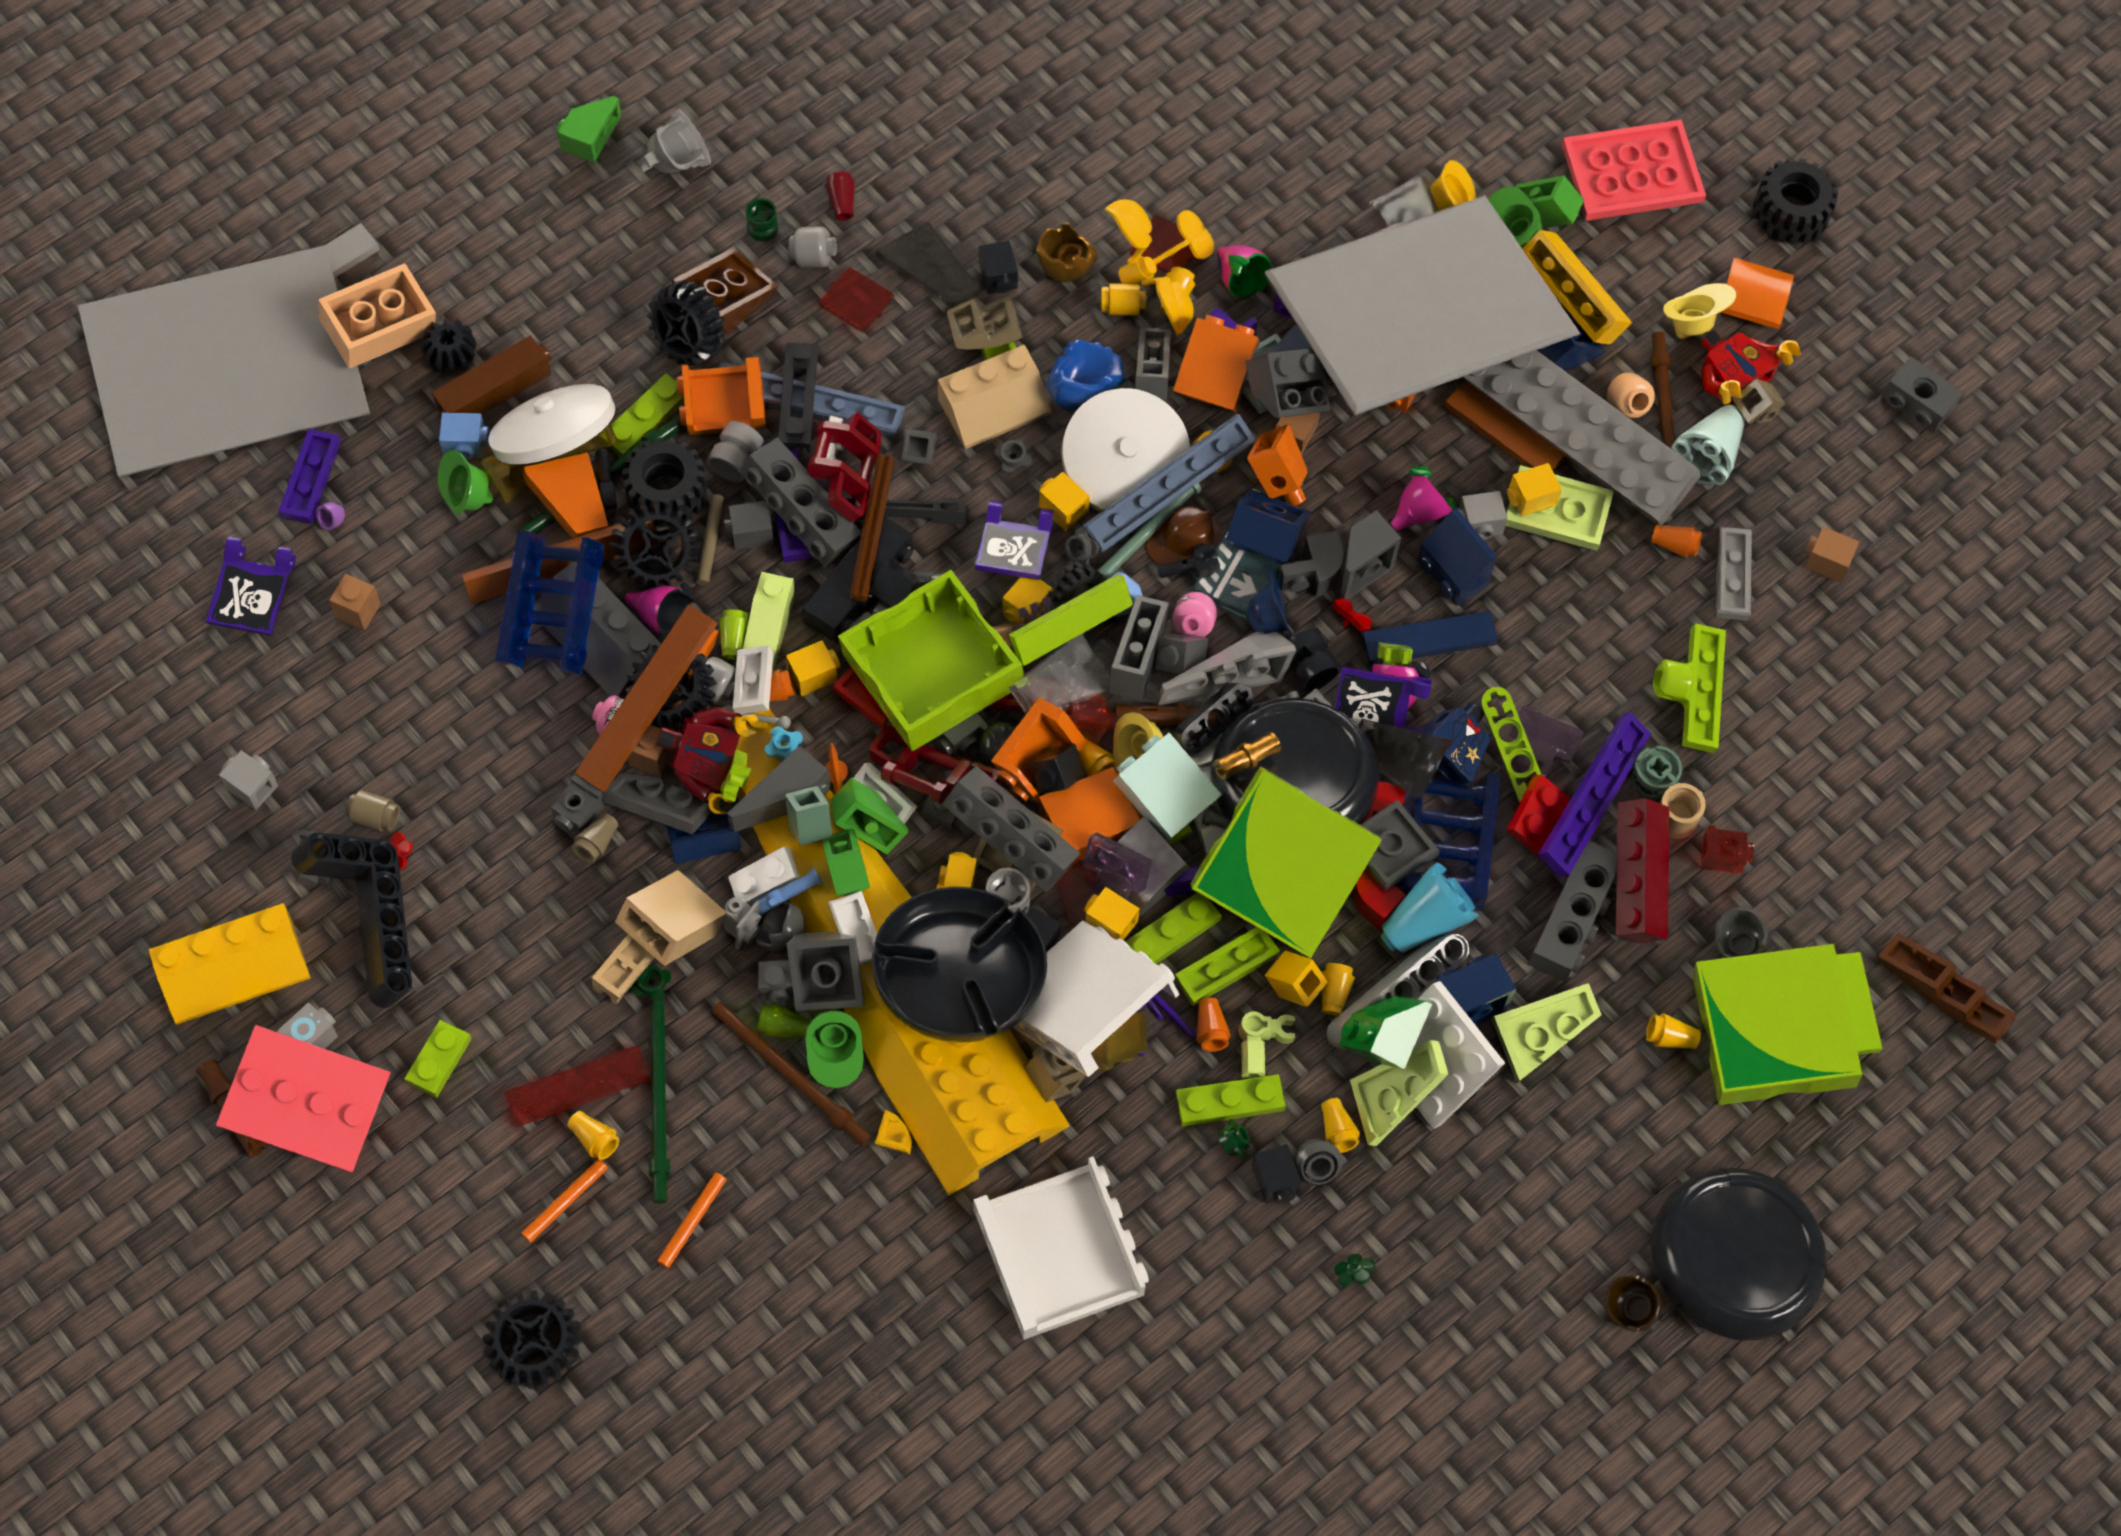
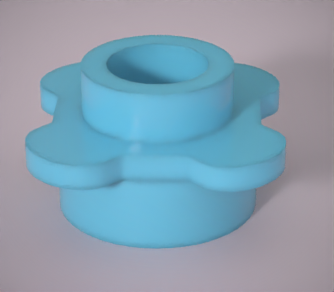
M774 727L770 732L772 736L770 743L765 746V753L770 757L774 756L777 760L783 761L798 747V744L802 743L803 736L798 731L788 732L784 731L782 727ZM786 742L787 745L782 746L781 743Z

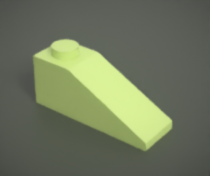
M761 572L751 607L743 649L768 645L773 651V672L795 600L794 579Z

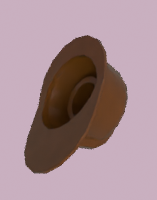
M1194 506L1183 507L1175 512L1146 541V549L1149 557L1155 563L1165 565L1190 558L1194 554L1195 545L1208 544L1216 547L1220 540V529L1217 522L1211 517L1209 510L1204 511Z

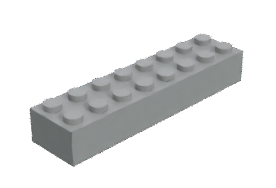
M1537 350L1460 377L1462 381L1469 383L1565 454V457L1604 486L1614 490L1615 494L1657 525L1662 526L1701 477L1697 467Z

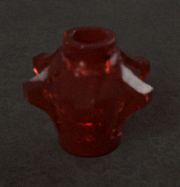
M1096 694L1087 701L1069 703L1068 717L1080 733L1086 736L1093 744L1098 745L1103 735L1108 731L1115 730L1117 713L1111 711L1107 706L1106 697Z

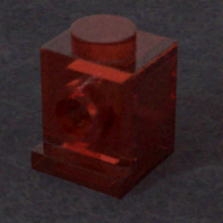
M1709 825L1702 837L1701 869L1741 874L1747 862H1752L1754 854V843L1747 842L1748 833L1715 829V826Z

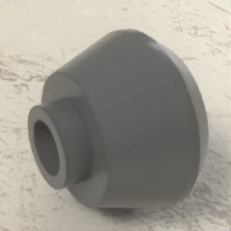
M1311 1139L1303 1143L1299 1148L1295 1166L1303 1182L1310 1185H1323L1332 1181L1339 1174L1342 1168V1156L1338 1148L1333 1144L1321 1139Z

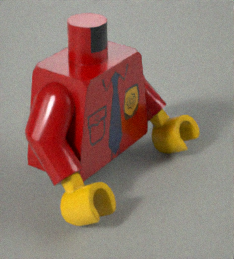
M1715 330L1711 331L1701 341V344L1709 352L1701 368L1704 391L1707 394L1720 398L1724 405H1735L1732 398H1741V391L1756 378L1767 383L1771 381L1779 366V361L1782 360L1785 365H1791L1793 363L1792 356L1801 355L1799 345L1794 340L1785 341L1781 345L1767 344L1749 338L1743 333H1737L1724 341Z

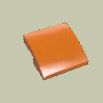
M1734 258L1726 284L1733 287L1736 291V300L1727 309L1721 311V313L1779 329L1794 275Z

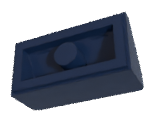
M726 811V814L709 815L693 835L666 825L674 861L676 863H683L741 849L738 831L734 832L729 825L727 815L729 811Z

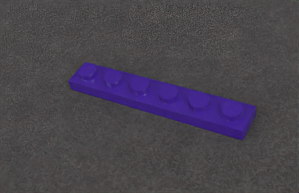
M1630 711L1620 715L1538 854L1559 877L1567 876L1572 871L1651 735Z

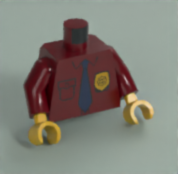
M714 707L696 712L692 717H685L680 732L666 727H661L656 746L673 751L670 762L675 769V776L691 794L703 802L709 803V808L713 813L726 814L719 807L721 799L728 803L733 802L721 797L722 794H717V790L721 791L723 781L727 777L740 736H750L756 733V731H751L746 726V721H758V717L754 714L741 717L740 713L721 707Z

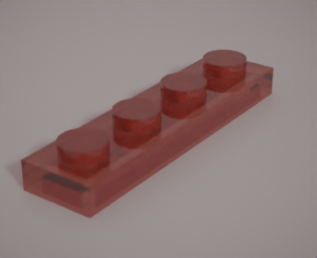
M636 1045L513 1088L504 1093L517 1128L650 1081V1077L640 1048Z

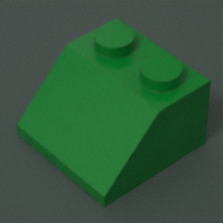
M1392 996L1352 1013L1350 1019L1345 1022L1342 1028V1038L1339 1046L1371 1062L1405 1069L1432 1004L1427 1001Z

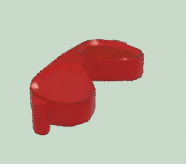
M1344 598L1334 600L1331 609L1345 617L1342 623L1344 627H1348L1351 623L1360 632L1371 629V618L1368 615L1354 612L1350 600Z

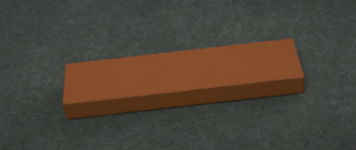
M1466 381L1445 401L1444 407L1525 467L1534 468L1549 463L1552 471H1554L1564 460L1565 454Z

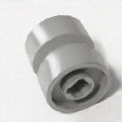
M738 421L727 422L720 435L721 442L714 445L706 463L721 478L739 483L745 478L741 470L749 455L760 449L764 441L762 436L752 427Z
M1009 867L992 873L987 880L986 891L1008 900V909L1014 913L1019 908L1027 914L1030 907V884L1025 874Z

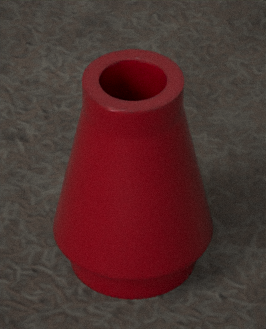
M845 171L829 174L825 183V189L834 209L835 218L840 221L849 220L854 217L855 180L852 179L849 172Z

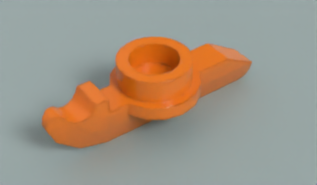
M830 743L828 751L829 762L825 767L829 770L830 783L833 784L834 793L836 794L843 787L842 782L848 776V768L843 761L838 759L837 750L834 744Z

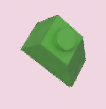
M612 96L571 109L566 119H562L559 122L556 131L561 151L595 163L621 118L619 98Z
M1565 176L1520 183L1515 187L1528 196L1539 212L1541 224L1549 228L1573 224L1584 202V199Z
M852 777L831 799L834 823L846 831L855 829L858 838L887 855L909 832L906 825L877 792Z
M855 829L832 834V837L822 839L837 897L842 895L848 896L860 891L863 893L864 889L871 888Z

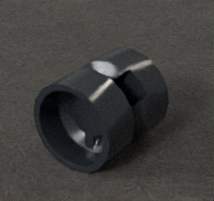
M1318 628L1304 630L1289 639L1296 648L1290 665L1296 667L1295 675L1304 690L1318 689L1339 675L1341 667L1333 653L1327 651L1328 644Z

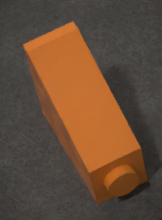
M588 452L524 467L523 478L525 483L572 539L608 527Z

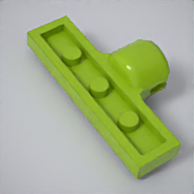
M1697 623L1690 628L1688 663L1669 659L1663 660L1657 666L1654 674L1653 692L1659 698L1676 701L1683 705L1685 711L1682 746L1714 753L1719 748L1726 630Z

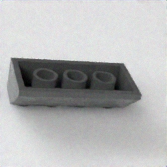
M577 558L551 579L531 611L533 617L609 697L616 695L623 698L627 695L626 688L634 685V683L627 679V675L636 674L637 672L632 667V663L637 662L641 665L644 661L641 658V652H646L650 656L652 655V645L661 646V643L580 558Z

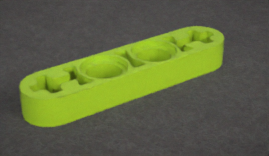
M1492 687L1483 694L1481 706L1517 801L1520 803L1527 787L1525 782L1519 786L1516 781L1526 780L1533 774L1540 775L1541 772L1509 692L1501 687ZM1492 695H1496L1498 699H1505L1506 702L1502 703L1503 714L1506 716L1508 713H1511L1512 717L1503 718L1494 724L1492 719H1498L1499 715L1495 707L1489 708L1487 705L1491 702ZM1504 725L1514 726L1518 731L1517 739L1509 743L1501 740L1499 737L1501 727ZM1521 755L1528 758L1530 761L1529 770L1525 773H1516L1511 768V761L1514 757Z

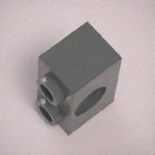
M1910 356L1891 378L1882 398L1888 401L1893 408L1901 410L1914 419L1919 426L1925 427L1934 433L1955 409L1963 392Z

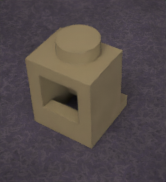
M1757 378L1741 391V398H1732L1749 424L1753 422L1762 424L1772 420L1777 416L1780 408L1785 405L1773 384ZM1756 392H1758V394H1756L1753 398L1749 399Z
M1042 1046L1032 1053L1033 1059L1024 1068L1046 1103L1071 1094L1086 1077V1075Z

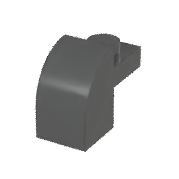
M1338 531L1306 536L1303 550L1305 561L1284 564L1280 567L1278 580L1282 591L1291 590L1297 592L1313 586L1317 597L1329 592L1336 585L1344 556Z

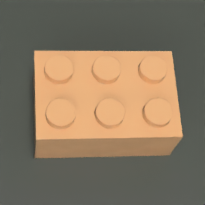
M405 263L318 299L319 320L349 369L423 338L424 331H432V322L435 323L436 312Z

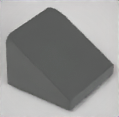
M904 428L900 461L932 465L938 433Z

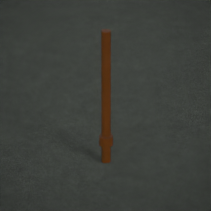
M1655 332L1652 334L1654 354L1651 356V366L1656 375L1661 440L1672 449L1675 440L1668 370L1671 368L1670 355L1666 353L1665 334L1663 332Z
M722 1002L714 1006L712 1013L829 1116V1122L839 1131L844 1130L862 1147L870 1141L872 1136L853 1120L854 1115L844 1106H837Z

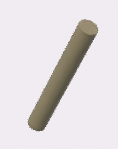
M719 494L711 496L696 583L700 586H708L710 582L724 497Z

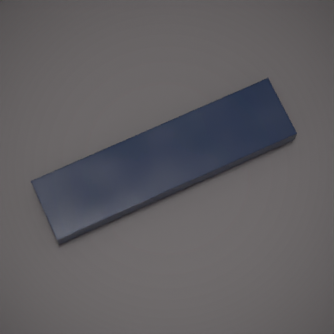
M1490 611L1362 633L1369 666H1372L1378 659L1383 661L1382 658H1378L1376 655L1378 642L1410 646L1413 649L1412 659L1493 646L1497 645L1498 641Z

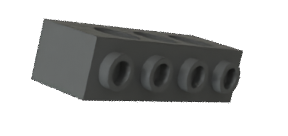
M778 437L749 455L741 470L746 481L762 495L767 505L777 512L787 524L789 530L799 537L815 559H818L826 568L850 551L861 537L862 532L853 522L845 518L828 503V493L807 473L805 467Z
M977 766L956 784L942 803L944 807L1045 892H1048L1061 879L1081 854Z
M1592 841L1587 843L1567 879L1528 965L1565 982L1571 971L1578 974L1586 956L1580 953L1584 942L1591 945L1599 926L1594 925L1593 922L1597 914L1604 917L1612 898L1606 896L1609 887L1612 886L1617 889L1616 852ZM1585 880H1594L1600 887H1590L1586 884ZM1572 908H1581L1586 912L1587 915H1576L1573 912ZM1559 936L1570 937L1574 944L1567 945L1562 943Z

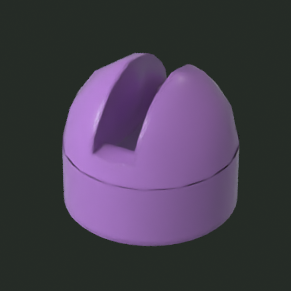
M335 502L325 503L317 507L315 512L319 525L325 530H332L338 527L345 518L344 508Z

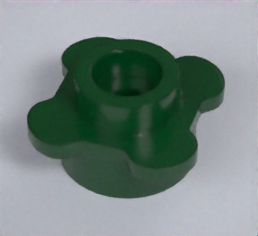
M648 965L637 978V982L632 985V991L636 996L646 995L651 997L653 1001L662 1000L665 997V986L671 981V973L666 969L661 970L657 966ZM650 980L655 981L654 985H649L648 983Z
M1229 1119L1228 1126L1218 1133L1220 1143L1229 1155L1238 1154L1240 1157L1246 1155L1245 1150L1250 1147L1248 1132L1241 1124L1238 1125L1234 1119Z

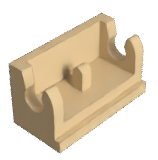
M628 934L592 977L593 990L600 995L605 992L611 997V1002L617 1004L655 957Z

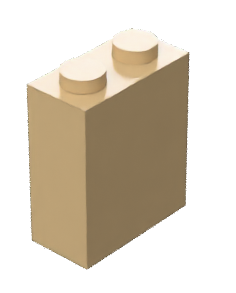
M677 870L627 897L615 923L665 966L716 937L725 919L726 912Z

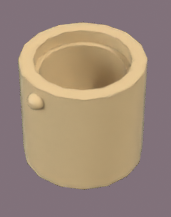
M1677 783L1670 786L1664 792L1660 804L1670 807L1669 837L1683 839L1690 836L1696 830L1706 805L1703 793L1695 786L1687 783Z

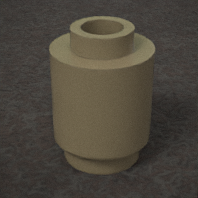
M360 790L356 795L352 794L346 806V813L349 814L350 822L380 832L384 830L392 831L399 818L400 806L394 804L392 799Z

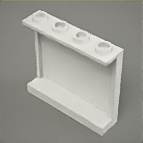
M1082 921L1047 952V974L1040 997L1028 1015L1013 1028L1089 1077L1098 1069L1091 1052L1161 989L1176 998L1179 993L1173 983L1175 977L1164 964L1158 966L1144 952L1139 951L1137 953L1122 939L1118 938L1115 940L1110 937L1102 927L1097 926L1095 928Z
M1094 1156L1088 1158V1165L992 1200H989L987 1195L974 1199V1213L1023 1340L1144 1296L1145 1283L1149 1282L1147 1272L1142 1262L1136 1263L1132 1253L1133 1250H1136L1133 1237L1129 1230L1123 1231L1119 1221V1218L1123 1217L1120 1205L1116 1197L1110 1199L1106 1186L1110 1185L1108 1175L1103 1165L1097 1166Z

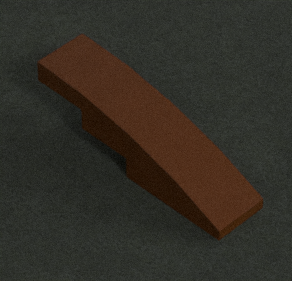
M1898 932L1878 955V960L1916 992L1952 1018L1995 1045L2015 1021L2016 1013L1987 998L1986 989L1956 973L1955 964Z

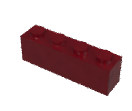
M1647 798L1618 803L1616 936L1637 943L1668 940L1670 807Z

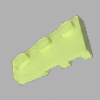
M1587 983L1494 1016L1491 1020L1516 1083L1600 1017L1601 1012L1590 985Z
M1430 1040L1414 1048L1405 1069L1381 1064L1350 1080L1368 1145L1377 1146L1448 1075L1439 1041Z

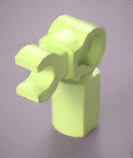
M1255 1011L1245 1014L1238 1028L1239 1036L1244 1040L1241 1043L1243 1079L1265 1076V1042L1262 1040L1275 1038L1283 1044H1289L1294 1041L1295 1034L1285 1033L1281 1027L1284 1025L1292 1026L1295 1021L1294 1016L1282 1015L1278 1019H1272L1271 1016H1264Z

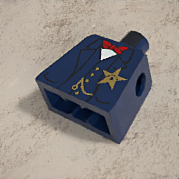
M1472 703L1467 704L1465 709L1455 707L1442 711L1409 744L1451 787L1470 783L1474 779L1490 742L1489 735L1478 725L1484 716V711Z

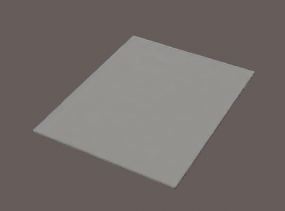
M1485 195L1267 270L1264 273L1354 415L1580 334Z
M325 245L78 305L118 477L370 414L358 366L351 369L347 367L319 320L318 299L338 291Z

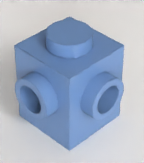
M442 413L439 442L443 456L449 450H457L466 460L483 458L484 446H489L490 430L489 426H484L481 414Z

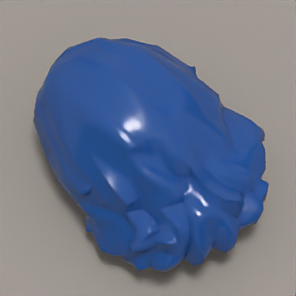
M1082 339L1075 342L1069 341L1064 348V355L1060 356L1055 362L1047 381L1051 398L1066 411H1077L1078 408L1095 395L1121 386L1126 381L1124 377V364L1121 361V357L1114 354L1110 347H1102L1099 342L1093 344Z

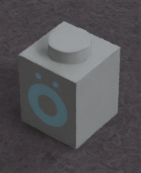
M309 1002L277 1030L278 1033L323 1049L338 1037L333 1027V1024L336 1022L334 1018L323 1007L316 1010Z

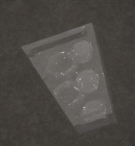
M1080 634L1063 644L1009 687V690L1027 714L1039 697L1058 707L1069 702L1108 692L1110 688V675L1084 636Z

